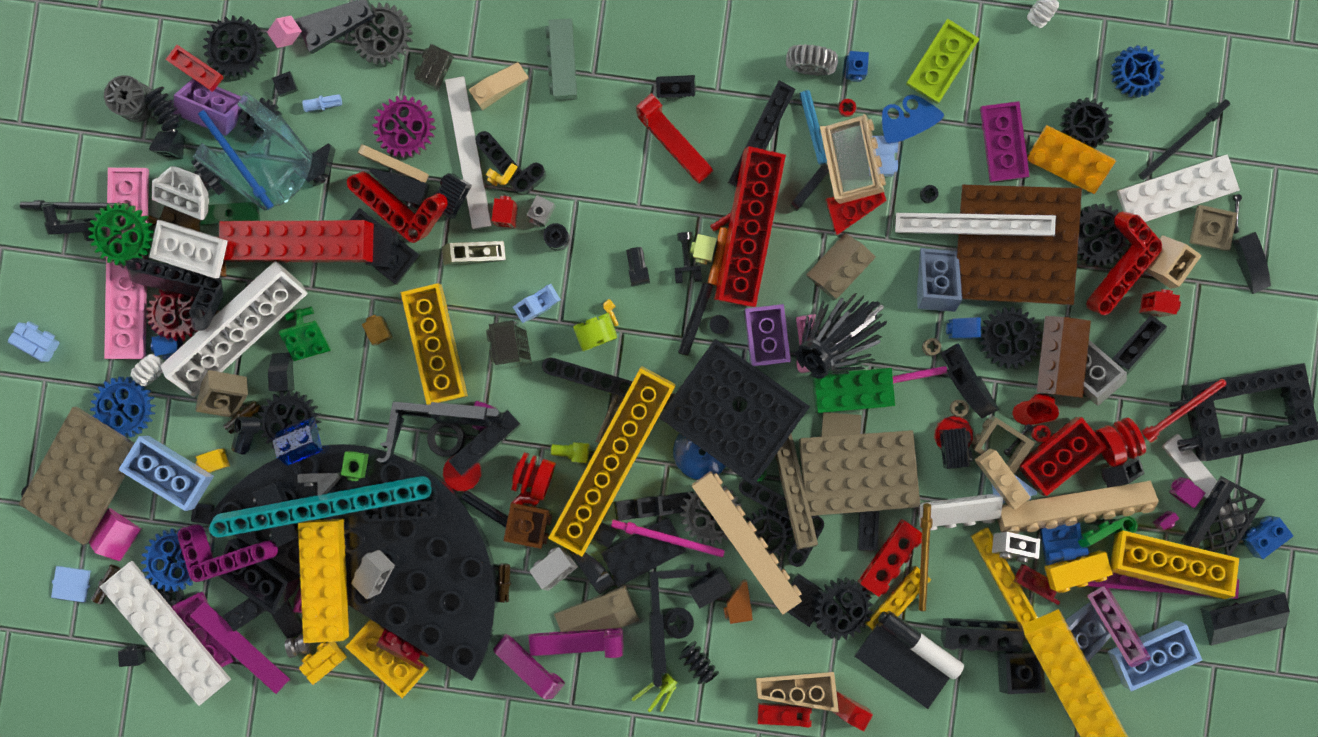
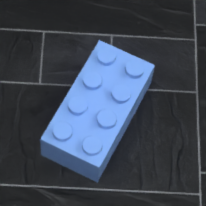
M150 436L138 437L119 468V471L184 511L195 508L214 475Z
M1178 620L1139 637L1151 659L1136 667L1128 665L1118 647L1107 651L1122 686L1129 691H1134L1202 661L1187 624Z

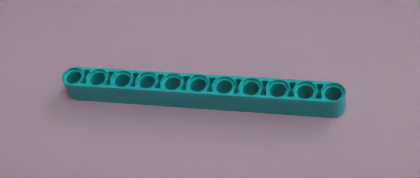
M420 476L221 513L213 518L209 531L215 537H225L425 499L431 494V482L427 477ZM421 484H424L428 487L424 491H420L417 489V487ZM405 488L408 492L406 494H399L397 490ZM379 492H386L388 496L380 498L377 494ZM364 495L368 500L361 502L357 498ZM340 499H344L348 502V504L341 506L337 503V501ZM324 503L327 505V508L319 509L317 505ZM304 507L307 509V512L300 513L297 511V508ZM284 511L287 516L280 517L276 512ZM264 515L266 520L260 521L256 516ZM241 518L245 520L246 524L240 525L236 522V519ZM221 522L225 525V528L220 529L216 527L215 523Z

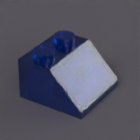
M314 417L278 431L273 438L276 457L286 466L323 451Z

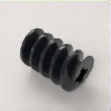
M162 86L148 93L143 102L148 104L150 111H153L152 116L157 118L156 122L159 125H162L161 130L171 131L183 125L185 120H178L182 115L181 113L174 114L178 108H170L173 101L165 100L169 94H161L165 89Z
M693 641L681 651L682 654L678 659L685 658L686 661L683 665H691L688 672L695 671L693 679L700 677L697 682L698 685L706 684L719 674V671H714L715 666L709 665L710 659H704L706 657L705 652L700 653L701 647H695L697 642Z

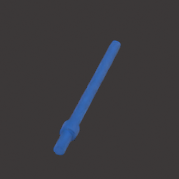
M205 110L198 113L199 117L251 186L255 197L262 201L267 210L272 209L274 205L266 195V190L263 186H259Z

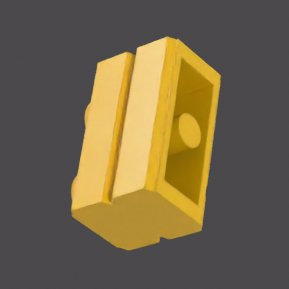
M335 641L321 643L316 647L318 652L314 655L309 653L301 660L303 664L299 669L312 685L347 658Z

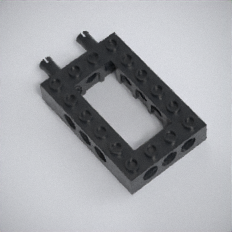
M1293 363L1182 385L1184 400L1169 403V407H1177L1170 409L1171 413H1174L1220 379L1226 381V385L1187 412L1192 438L1177 441V445H1184L1178 446L1180 452L1195 449L1196 456L1200 461L1207 462L1318 440V423L1305 363ZM1281 387L1282 393L1280 394L1284 399L1286 409L1284 413L1287 416L1289 425H1275V428H1260L1255 432H1240L1234 436H1221L1214 404L1215 400Z

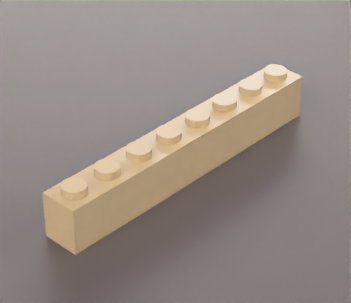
M710 471L692 484L693 489L782 615L802 602L799 597L802 593L796 585L792 586L789 583L790 576L786 570H780L777 566L779 561L773 553L769 554L765 549L768 545L762 537L758 539L754 533L757 530L752 522L749 521L747 523L743 518L746 514L740 505H734L732 502L734 497L728 489L724 491L720 485L723 481L718 474L713 475Z
M1151 481L1026 501L1017 509L1010 508L1008 505H1002L1001 518L997 520L1001 533L1011 532L1018 534L1023 531L1035 532L1041 528L1053 529L1065 524L1066 526H1072L1077 522L1083 521L1090 523L1102 518L1108 520L1120 515L1131 516L1138 512L1149 513L1155 509L1159 501Z

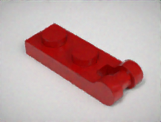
M758 703L757 723L809 728L812 726V720H810L812 708L788 704ZM797 713H802V719L797 718Z

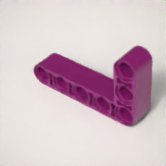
M195 524L183 527L178 531V540L187 570L194 582L204 581L273 558L278 551L276 544L269 540L213 558L205 530L201 525Z
M622 628L546 632L528 635L531 656L604 651L605 658L623 656Z

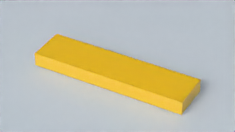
M917 566L912 569L870 616V621L865 622L872 630L878 623V617L882 612L891 611L899 616L919 594L920 569Z

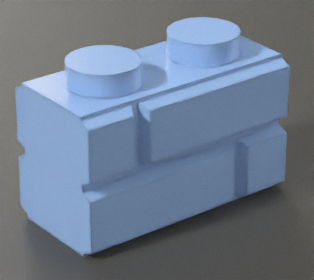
M19 322L9 337L8 343L40 361H50L54 351H56L60 344L59 341L54 339L55 335L48 331L41 332L38 330L39 326L32 322Z

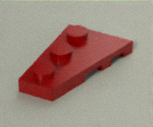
M884 192L841 204L835 200L834 196L826 198L825 201L835 235L837 236L886 202Z

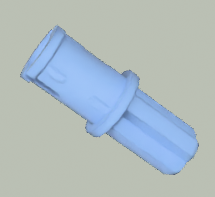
M339 94L326 97L320 95L319 98L303 100L302 103L305 112L320 109L325 111L326 108L341 106L342 98Z

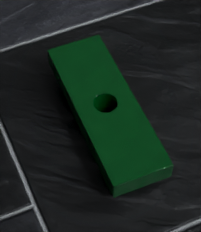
M259 202L208 205V213L205 219L201 220V225L219 224V221H260ZM232 211L233 214L229 217V212Z

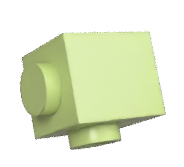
M698 234L696 242H692L690 253L693 254L692 259H696V263L707 265V262L711 263L717 238Z

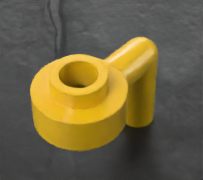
M511 163L503 176L489 168L485 174L488 177L487 181L494 186H497V184L506 185L518 167Z

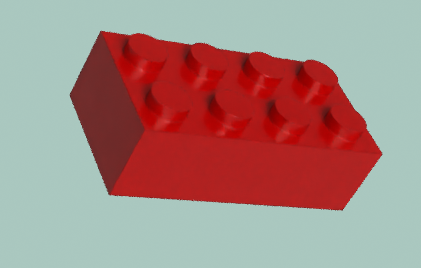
M1074 417L1047 441L1028 454L1019 466V470L1040 495L1048 496L1107 447L1083 417Z

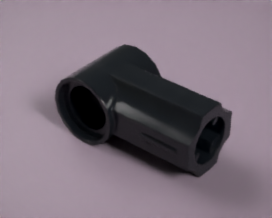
M642 247L627 249L631 287L650 284Z
M236 417L234 421L235 436L231 447L233 452L241 455L249 452L253 436L260 429L258 417Z

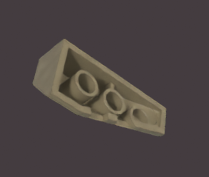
M625 584L554 614L561 632L622 628L639 621Z

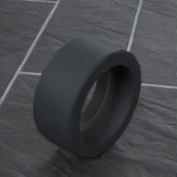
M437 422L429 429L427 442L431 451L436 455L442 457L453 456L463 448L465 432L459 424ZM443 427L452 428L457 434V443L449 450L441 449L435 442L436 433Z

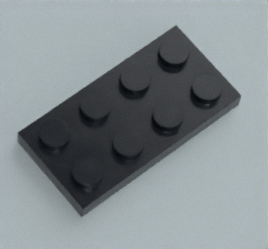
M361 208L350 219L365 220L374 223L375 227H384ZM400 239L398 245H395L394 253L397 254L396 264H393V269L372 266L395 285L399 284L421 256Z
M669 517L646 528L679 537ZM634 534L602 551L601 555L619 587L685 553L686 549L679 545Z

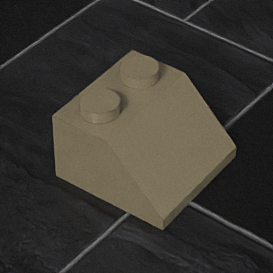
M208 370L201 382L196 412L233 418L248 395L247 377Z

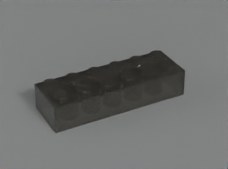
M514 320L488 324L489 329L486 330L488 342L492 344V350H489L491 362H494L496 366L506 368L532 365L525 326Z

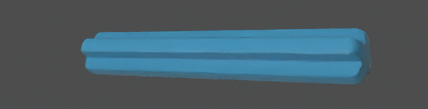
M809 90L800 92V98L819 165H822L824 162L827 163L821 130Z

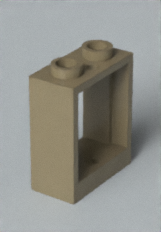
M994 416L987 418L982 425L984 429L980 435L976 434L973 438L971 448L980 454L985 453L986 451L981 448L998 424L1022 440L1006 463L1012 473L1015 474L1035 442Z

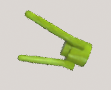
M665 673L664 676L662 675V685L659 687L661 692L648 708V712L653 710L664 693H666L667 695L660 708V712H663L672 693L677 688L676 684L678 682L668 673ZM650 683L632 697V701H635L654 687V683Z

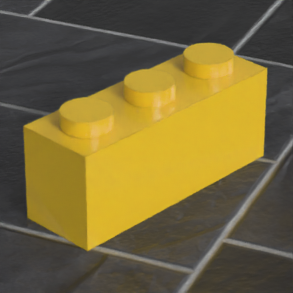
M1101 550L1091 552L1086 556L1076 557L1074 560L1061 561L1044 566L1050 588L1056 592L1058 591V593L1067 592L1070 590V587L1087 586L1089 585L1088 582L1094 580L1101 582L1107 580V576L1113 575L1107 554Z

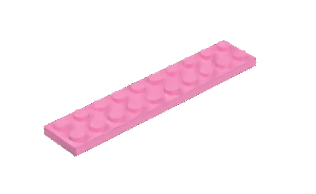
M108 168L107 203H130L131 206H136L135 211H143L141 216H148L149 169ZM122 216L121 224L125 225L126 219ZM133 224L128 230L134 228L135 224ZM107 227V236H110V229ZM134 232L132 238L134 241H137L138 236ZM119 243L117 249L119 252H122V245ZM142 255V258L148 260V255ZM107 258L104 359H144L146 357L147 286L132 282L129 278L127 266H123L122 263L115 265L114 261L107 263Z

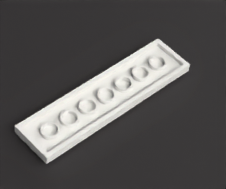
M131 561L103 583L100 588L198 706H200L228 683L231 678L156 588L151 585V582L145 578L146 576L136 564Z

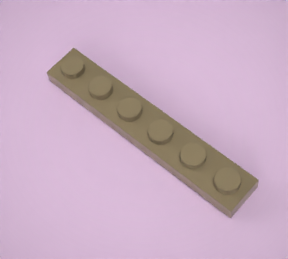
M790 434L775 456L797 549L815 547L818 545L792 434Z

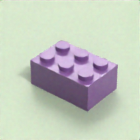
M784 304L744 309L750 364L755 367L791 362Z

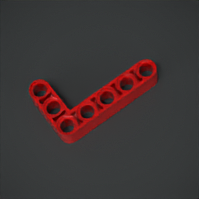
M652 93L636 106L637 117L698 184L713 172L712 167L662 113V104Z
M362 171L347 179L349 190L411 243L418 242L430 233L448 205L446 197L438 193L425 199L416 214H414L369 173Z
M1122 211L1115 217L1116 227L1132 246L1087 299L1086 305L1090 311L1101 315L1109 314L1162 250L1161 240L1137 214Z

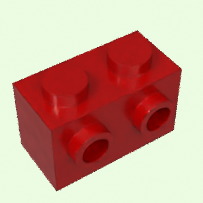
M1166 289L1142 294L1139 313L1159 317L1177 315L1181 307L1180 295L1173 294L1172 290Z

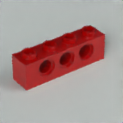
M901 519L860 576L858 582L878 597L881 594L884 595L890 587L888 585L890 581L896 579L900 574L902 564H906L910 560L914 547L917 548L922 543V532ZM906 538L907 545L904 548H900L899 541ZM891 554H895L896 561L892 564H889L887 560L888 556ZM879 570L885 571V576L882 579H877L876 577Z

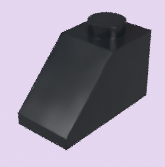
M175 129L166 132L158 131L149 150L164 158L183 159L185 136L178 133V130Z
M328 143L296 163L309 184L313 186L321 185L326 181L325 178L330 176L335 148Z
M289 352L272 353L268 368L269 391L295 390L293 359Z
M1139 456L1135 459L1128 458L1125 463L1111 467L1108 465L1101 469L1102 478L1106 482L1107 488L1129 484L1145 474Z

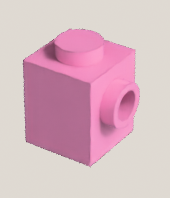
M292 16L276 18L267 31L277 48L292 45L302 32Z

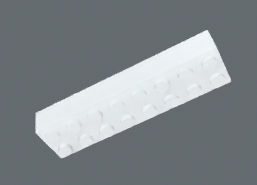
M274 261L213 317L207 329L198 331L161 365L165 378L193 398L199 394L201 382L208 370L223 372L308 294L302 283L278 262Z

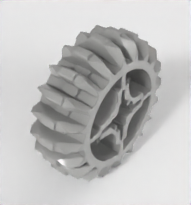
M806 44L794 45L788 49L786 66L798 73L817 76L830 75L836 70L838 55L835 51L826 47Z

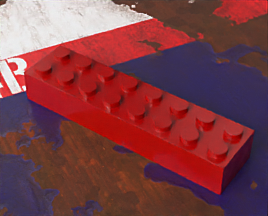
M750 146L743 151L714 300L748 307H756L786 154Z
M365 220L219 221V238L228 241L223 261L373 262L374 223Z

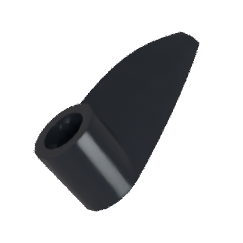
M569 550L599 594L615 584L608 571L595 558L586 552L582 557Z

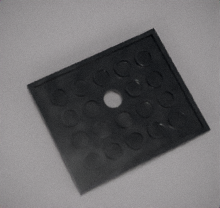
M714 339L658 418L754 486L810 406L721 342ZM736 397H743L747 401V408L742 412H737L732 407V402Z

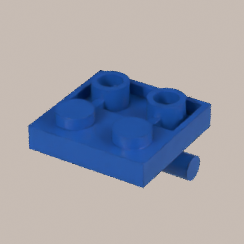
M1080 522L1072 526H1066L1065 524L1053 529H1040L1045 565L1074 560L1076 557L1089 555L1088 548H1081L1078 540L1082 539Z

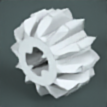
M1037 0L1029 11L1027 20L1038 28L1044 27L1054 16L1059 7V2L1057 0Z
M153 354L144 357L131 371L133 380L141 386L151 384L163 372L161 368L163 361Z

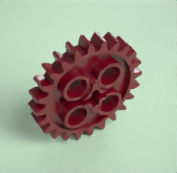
M159 289L160 295L154 294L153 296L156 300L149 301L152 307L146 309L150 313L146 317L152 330L161 338L164 336L167 340L172 337L174 341H177L178 337H181L184 341L186 335L192 337V332L195 331L197 333L198 331L192 327L191 319L188 318L190 317L189 311L196 297Z

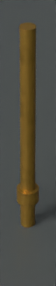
M928 503L923 505V517L920 523L922 528L919 611H926L930 529L933 525L931 504Z

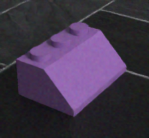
M191 79L174 94L173 107L178 108L174 114L181 113L182 118L207 128L198 115L200 111L205 110L221 134L226 136L236 127L240 118L239 115L242 113L241 108H244L247 99L220 87H216L211 92L194 79Z

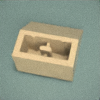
M1162 235L1159 238L1162 242V250L1145 271L1168 288L1180 287L1202 255L1187 244Z

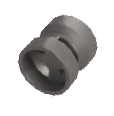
M299 635L296 639L288 638L285 640V650L289 658L296 657L300 653H310V643H303V635Z

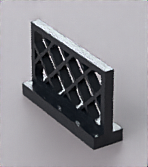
M1220 476L1181 542L1186 546L1199 548L1200 542L1208 538L1210 547L1203 548V550L1215 552V549L1224 547V555L1231 556L1266 499ZM1234 488L1238 489L1240 497L1231 500L1230 494ZM1247 499H1257L1253 507L1247 508ZM1241 501L1243 510L1234 512L1232 504ZM1228 505L1230 514L1221 516V508ZM1244 514V522L1237 525L1235 516ZM1231 518L1233 526L1224 529L1222 520ZM1218 522L1220 530L1211 533L1210 526L1212 523ZM1234 530L1235 537L1233 540L1227 541L1225 533ZM1221 534L1223 543L1214 545L1212 537Z

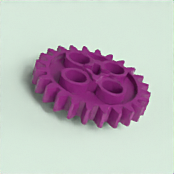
M406 95L403 96V100L396 96V102L388 99L390 105L387 106L383 103L384 110H377L380 117L374 116L378 123L373 124V127L378 130L374 131L373 134L380 136L376 141L382 143L380 146L382 149L387 148L388 154L394 151L395 157H398L400 153L403 159H405L407 153L411 158H413V152L420 155L419 149L422 148L426 151L425 144H432L429 141V137L435 138L434 134L431 133V131L436 130V127L431 125L435 122V119L429 118L433 113L427 111L428 106L426 104L422 106L421 100L415 103L413 96L409 101ZM403 110H409L407 117H401ZM394 114L416 136L415 140L393 118ZM395 123V128L388 131V124ZM416 124H422V129L420 131H414V126ZM407 136L408 142L403 145L400 144V139Z

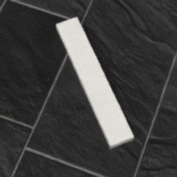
M1176 434L1163 444L1162 448L1184 475L1206 493L1203 497L1206 500L1217 481L1192 450L1179 451L1178 446L1184 445H1177V441L1182 440L1179 434ZM1235 503L1232 504L1234 512L1240 511ZM1228 505L1221 508V516L1230 514ZM1244 514L1235 516L1237 525L1244 522ZM1231 518L1222 520L1227 527L1233 526Z

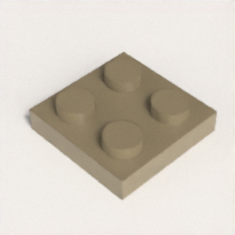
M1198 205L1189 243L1229 251L1238 213Z

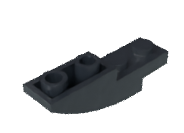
M959 343L940 353L949 368L947 373L970 407L982 419L999 410L981 376L977 377Z

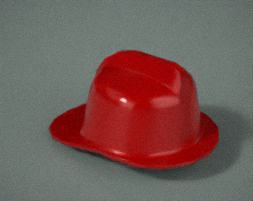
M1039 393L1032 396L1030 400L1017 404L1013 408L1012 415L1020 424L1036 425L1057 419L1059 408L1056 406L1053 396L1050 397L1049 395Z

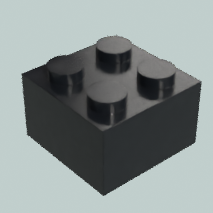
M1034 651L997 652L999 692L1005 694L1046 693L1044 669Z

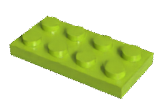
M947 18L906 85L938 105L980 38Z

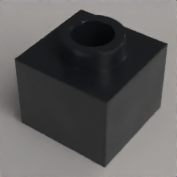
M129 644L124 649L118 651L119 667L139 666L146 662L145 646L138 647V644Z

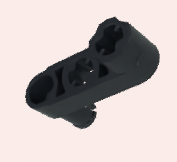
M54 203L41 205L46 221L44 225L48 235L83 232L84 240H94L88 237L93 235V232L88 230V228L94 227V224L90 221L97 220V218L60 221L57 218Z

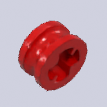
M849 98L842 100L838 108L840 114L844 117L853 115L856 111V103ZM844 103L846 105L851 104L852 107L850 109H852V111L844 112V106L842 105Z
M1036 425L1031 431V436L1037 442H1045L1050 438L1051 432L1045 425ZM1044 429L1042 432H1045V436H1041L1039 439L1037 431Z

